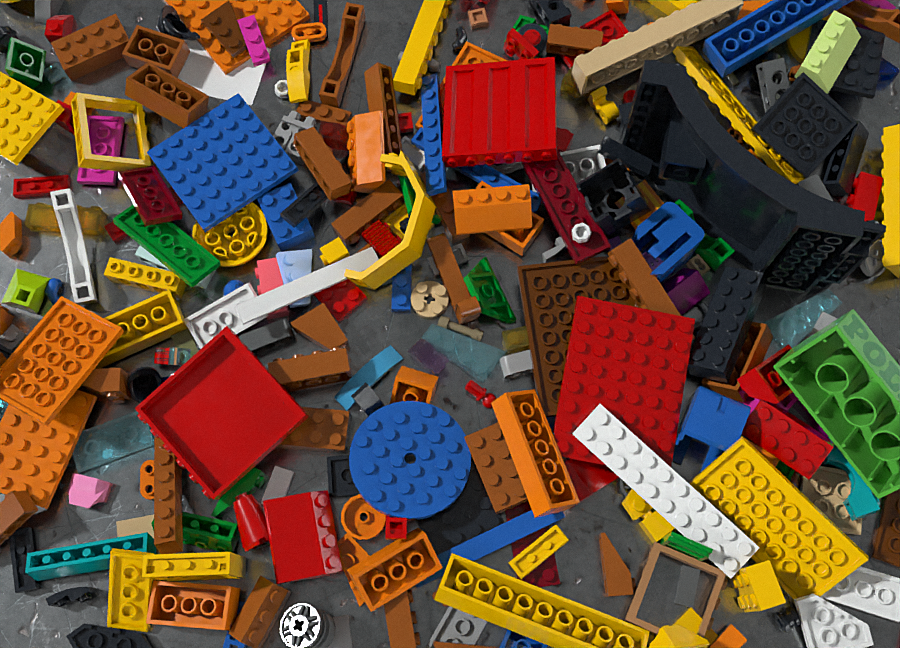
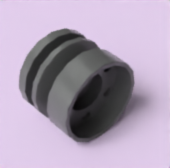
M298 603L291 606L284 613L280 623L282 640L291 648H328L335 636L336 626L329 612L307 603Z

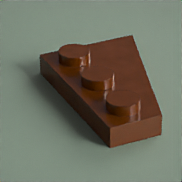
M229 0L201 19L203 25L233 59L248 49Z

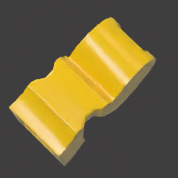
M604 85L590 94L588 102L595 109V113H599L603 123L608 124L610 121L618 118L620 114L616 104L613 101L606 100L607 90Z

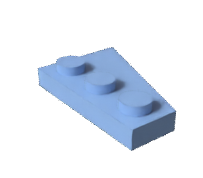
M312 249L285 251L276 254L284 284L311 273ZM311 295L290 304V308L308 306Z

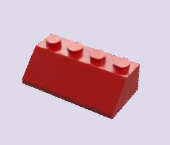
M788 344L737 379L741 389L749 397L777 404L793 392L773 367L792 349L791 346Z

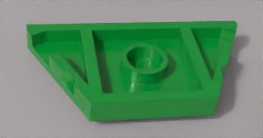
M484 257L463 280L471 296L477 298L481 313L512 324L517 319L487 257Z

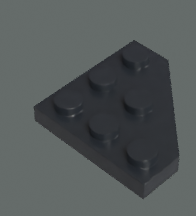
M87 623L82 624L66 636L73 648H152L143 633Z

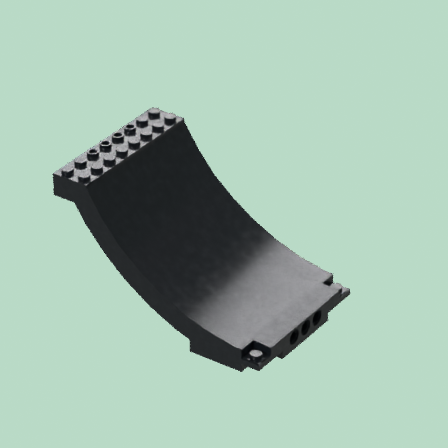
M657 60L644 61L622 134L621 144L653 160L649 177L665 201L675 203L680 199L693 211L695 222L703 229L705 234L713 238H722L735 250L730 257L731 260L751 271L764 273L767 286L808 293L813 287L828 289L833 283L840 284L869 257V248L886 232V225L879 224L875 220L864 221L865 211L853 209L820 197L792 183L764 165L740 145L715 119L696 90L686 71V66H681L677 63H662Z

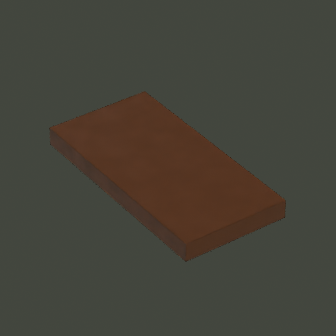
M900 489L883 497L869 558L899 569Z

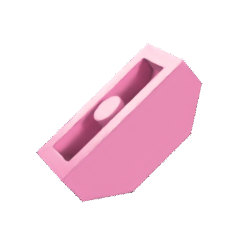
M73 473L67 490L69 504L91 508L97 503H106L113 483Z

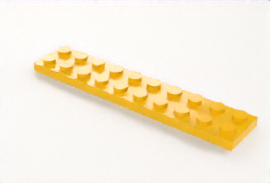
M677 46L672 51L676 56L677 62L686 66L688 75L696 79L698 87L707 92L709 100L717 104L720 108V113L732 122V127L743 135V140L755 149V154L766 162L767 167L794 184L806 179L751 130L757 121L694 47Z

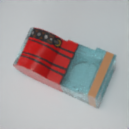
M155 348L154 364L182 366L190 359L191 349ZM180 352H183L185 355L183 362H180Z

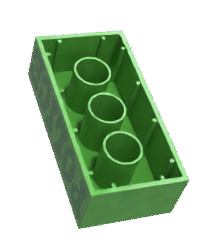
M852 309L792 348L773 367L874 495L880 499L900 489V365L856 311Z

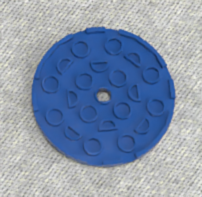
M401 401L386 405L368 416L354 435L349 454V466L353 483L361 497L372 508L386 516L418 520L434 516L454 503L467 483L471 468V453L464 438L466 435L460 425L448 413L434 405L419 401ZM413 454L416 461L412 464L407 463L404 458L407 455Z

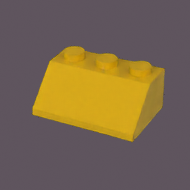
M665 625L659 629L657 636L649 644V648H707L709 642L681 625Z

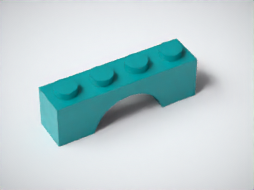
M834 444V448L823 463L824 465H832L844 470L849 477L851 491L843 504L851 520L855 521L876 513L880 510L879 499L872 494L870 488Z

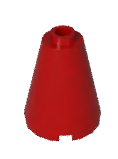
M244 492L235 497L236 501L233 503L242 546L245 552H248L268 542L269 536L264 508L252 494L247 495Z

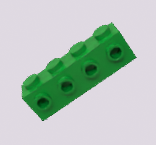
M182 511L183 544H193L201 549H215L217 552H234L240 536L238 524ZM153 519V521H152L151 524H152L153 531H154V519Z

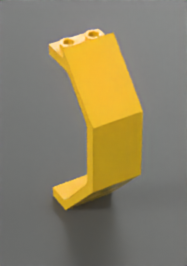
M402 150L399 155L389 153V155L381 154L379 161L385 163V167L392 170V174L408 177L416 192V199L403 241L366 270L362 272L345 270L344 277L357 286L375 290L420 258L423 252L436 206L431 196L427 194L426 187L414 164Z

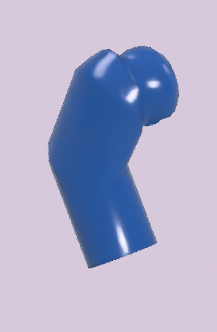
M56 278L49 280L45 289V293L52 305L58 301L59 296L57 292L59 287L62 286V281Z

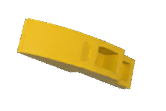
M308 39L292 42L291 49L287 50L286 74L291 104L308 101L310 73L308 71L310 42Z

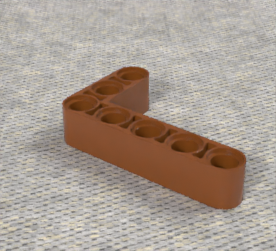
M445 233L426 239L459 324L461 325L479 318L481 314L480 305L475 296H470Z

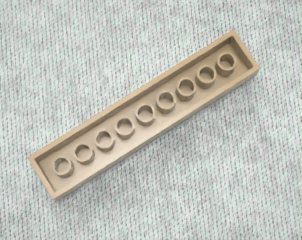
M701 0L697 3H691L680 11L676 10L671 15L665 18L661 17L650 25H643L639 30L628 32L623 37L617 40L613 39L602 47L598 46L587 54H580L574 60L570 79L580 95H584L643 67L645 60H657L672 53L677 46H688L735 23L744 2L743 0Z

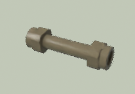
M441 316L437 324L438 327L447 330V328L468 335L471 337V340L481 342L484 331L481 329L465 327L450 321V318L446 316Z

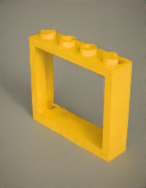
M76 92L71 101L78 166L80 168L124 171L152 165V159L147 153L150 143L147 141L146 134L148 128L145 125V110L142 104L133 100ZM86 107L133 113L139 159L91 154Z
M232 552L143 555L142 577L160 581L246 579V557Z

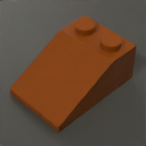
M122 368L94 369L81 385V387L106 397L114 403H124L125 400H132L127 387L129 374Z

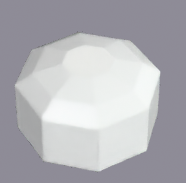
M279 80L275 84V93L281 99L289 97L287 80Z
M584 223L576 224L571 232L572 238L578 243L587 242L591 236L590 227Z

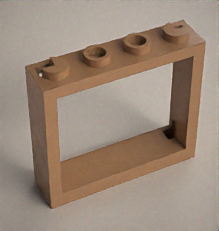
M654 542L624 621L648 630L650 634L657 636L660 628L636 618L658 556L662 553L717 577L697 635L704 638L706 630L710 631L714 622V618L711 617L713 610L717 611L720 605L721 598H718L720 590L724 591L728 581L725 578L726 574L719 568Z

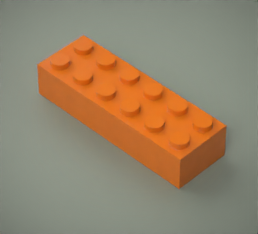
M535 389L506 392L491 403L534 517L563 512L580 503Z

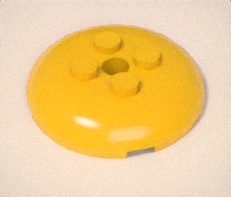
M251 202L206 233L196 221L193 225L192 236L193 240L220 261L222 267H235L249 262L258 255L266 242L268 226L261 209ZM235 231L232 237L228 236L229 232Z

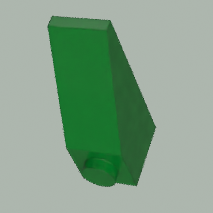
M255 467L250 470L219 499L211 516L217 519L222 518L234 509L233 503L236 501V496L244 492L247 495L255 493L257 488H261L263 485L265 473Z

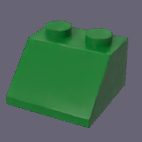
M11 37L5 71L11 78L34 89L42 82L46 51Z

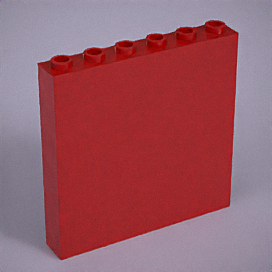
M227 326L135 407L139 413L137 417L144 424L148 423L151 427L150 432L157 439L161 438L164 442L163 447L170 454L173 453L177 457L176 462L183 469L186 468L190 472L189 477L196 484L199 483L204 488L202 490L203 494L208 499L212 498L213 500H219L310 417L235 332Z

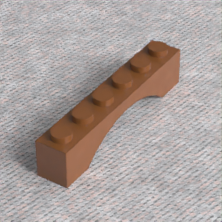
M853 0L836 10L874 31L884 33L886 37L900 43L899 9H881L864 3L861 0Z
M346 2L335 56L327 75L323 79L319 92L321 104L336 108L340 106L366 18L364 5Z

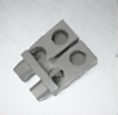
M292 110L288 116H283L282 122L277 127L273 137L294 163L303 165V159L293 146L294 134L315 127L316 120L308 116L304 122H301V115Z

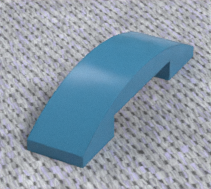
M391 345L366 363L340 389L334 398L346 411H349L355 405L351 397L353 393L365 382L372 387L388 371L391 372L404 358Z

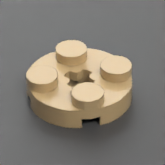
M419 282L411 293L412 308L422 318L434 319L444 313L448 307L449 299L446 288L438 282ZM428 296H432V298L435 299V301H431L430 304H427V300L424 299Z

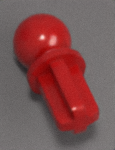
M470 380L466 384L465 390L476 397V401L482 399L484 407L493 408L491 403L497 397L493 393H486L487 389L485 387L482 388L473 380Z

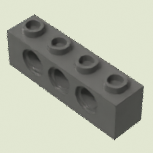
M784 58L756 65L765 113L776 102L777 93L781 96L791 85L787 76L788 66ZM773 75L777 77V84L773 82Z

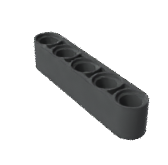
M280 319L238 337L254 355H257L294 339V334L288 319Z

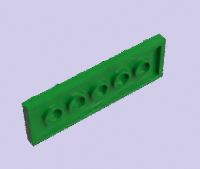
M131 205L113 218L115 225L191 288L221 266L220 261L171 221L145 226L134 205Z

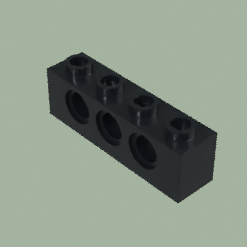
M530 0L548 30L550 24L570 26L572 14L570 9L564 5L563 0Z

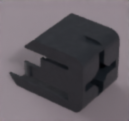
M620 158L576 184L578 191L586 200L584 205L589 214L608 236L651 211L634 178ZM611 190H614L619 197H625V203L619 209H611L613 202L609 194Z

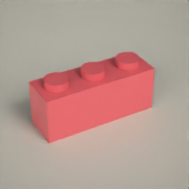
M277 258L257 261L258 267L255 268V275L260 281V285H257L258 295L284 285ZM288 306L269 313V316L266 317L267 320L289 316Z

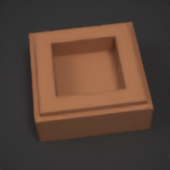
M485 8L468 11L472 29L489 26Z

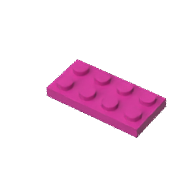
M87 116L91 154L119 157L125 119L119 116ZM79 167L77 182L79 184L115 185L117 171Z

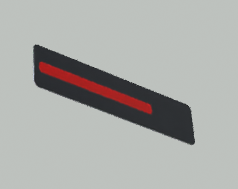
M313 0L314 23L320 22L325 25L327 30L326 38H328L327 0Z

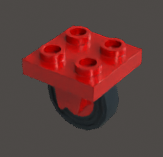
M533 23L525 24L518 32L512 28L507 34L503 49L509 57H513L515 60L535 59L538 57V54L543 52L547 45V33L543 27Z

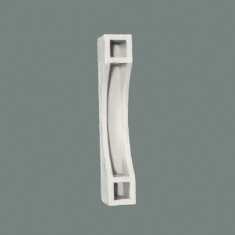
M70 188L52 191L50 194L65 247L74 302L78 305L98 302L74 193Z

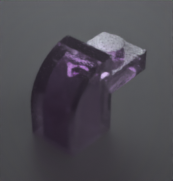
M422 338L407 351L431 375L441 372L449 361L445 355L438 353L427 340Z

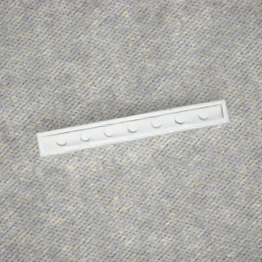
M370 247L240 303L234 308L242 324L245 325L347 280L344 277L346 269L362 272L378 261L379 258L373 247Z

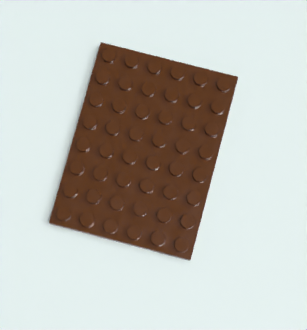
M609 256L589 258L578 264H575L574 260L517 266L536 393L546 418L555 417L557 413L577 296L638 308L641 306L637 300L631 297L629 293L630 288L619 278V271L610 264Z

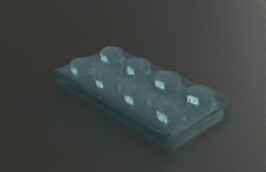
M135 411L82 431L72 453L78 473L89 472L154 447V436L150 432L151 427L148 423L144 424L137 417L139 413Z

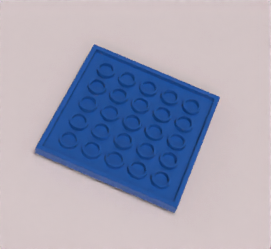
M239 93L147 151L150 158L205 233L299 171L294 162Z

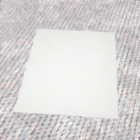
M185 40L190 54L178 79L210 97L228 100L239 93L248 105L253 104L266 63L254 67L250 58L225 75L197 40ZM266 48L267 51H268V54H270L271 49H270V48Z

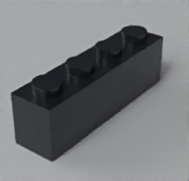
M856 120V125L833 149L822 182L832 196L850 195L869 136V131L860 120Z

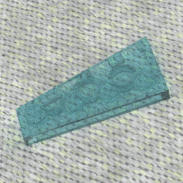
M827 289L807 301L792 307L788 311L763 322V324L768 325L773 335V340L781 348L788 344L793 348L812 331L822 311L830 315L842 302Z
M431 324L421 337L422 342L481 383L485 382L499 363V359L506 352L435 324Z

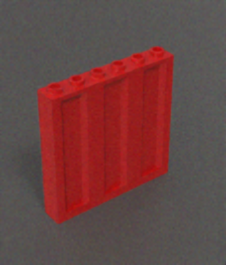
M555 57L446 66L442 158L445 162V167L455 168L457 166L556 160L557 104Z

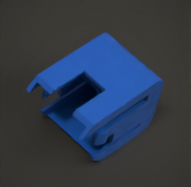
M666 202L636 228L631 239L638 250H640L654 237L657 238L641 254L647 252V254H651L655 259L659 256L664 261L650 273V275H658L657 279L662 284L691 258L704 238V231L677 204Z
M699 386L691 395L677 429L672 461L682 465L690 441L694 439L710 446L701 468V473L740 439L751 407Z

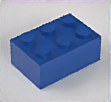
M291 183L257 198L281 252L315 238L307 217L295 228L280 217L281 212L297 199Z

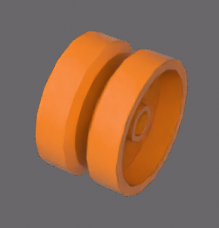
M358 494L344 504L341 512V523L344 530L351 537L359 540H370L377 537L384 530L386 515L372 508ZM366 513L368 515L366 521L360 519L361 514Z

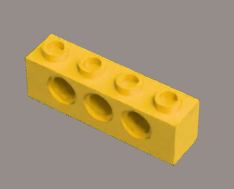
M112 257L109 258L104 275L111 282L155 293H162L170 289L176 298L182 299L186 283L171 271Z

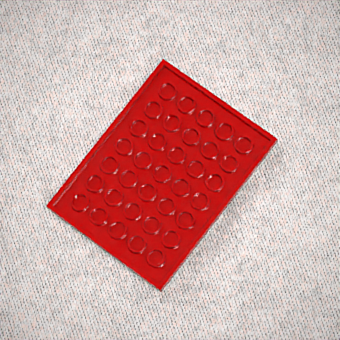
M577 296L553 436L562 457L606 465L572 434L592 411L601 404L670 467L672 466L694 331V318Z

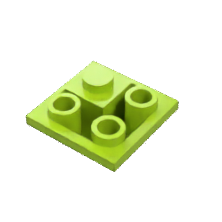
M16 269L1 303L37 314L46 295V286L51 278Z

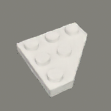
M815 594L794 599L807 648H866L874 645L869 626L863 621Z

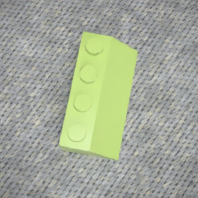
M835 10L833 11L797 71L795 78L804 72L824 92L829 93L861 38L851 18Z

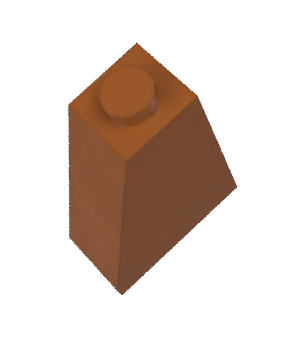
M324 303L291 322L295 332L326 351H331L334 347L347 349L349 345L348 339Z

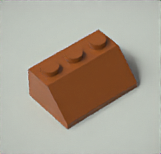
M260 575L228 634L247 646L262 648L292 591Z

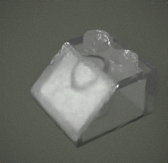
M53 123L29 153L44 164L67 174L77 160L75 136L57 123Z

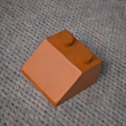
M401 366L395 377L390 404L401 401H419L431 404L439 377Z

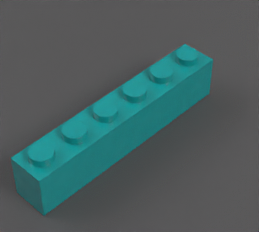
M146 532L27 553L25 573L34 580L41 581L110 569V551L113 548L156 554L154 538Z

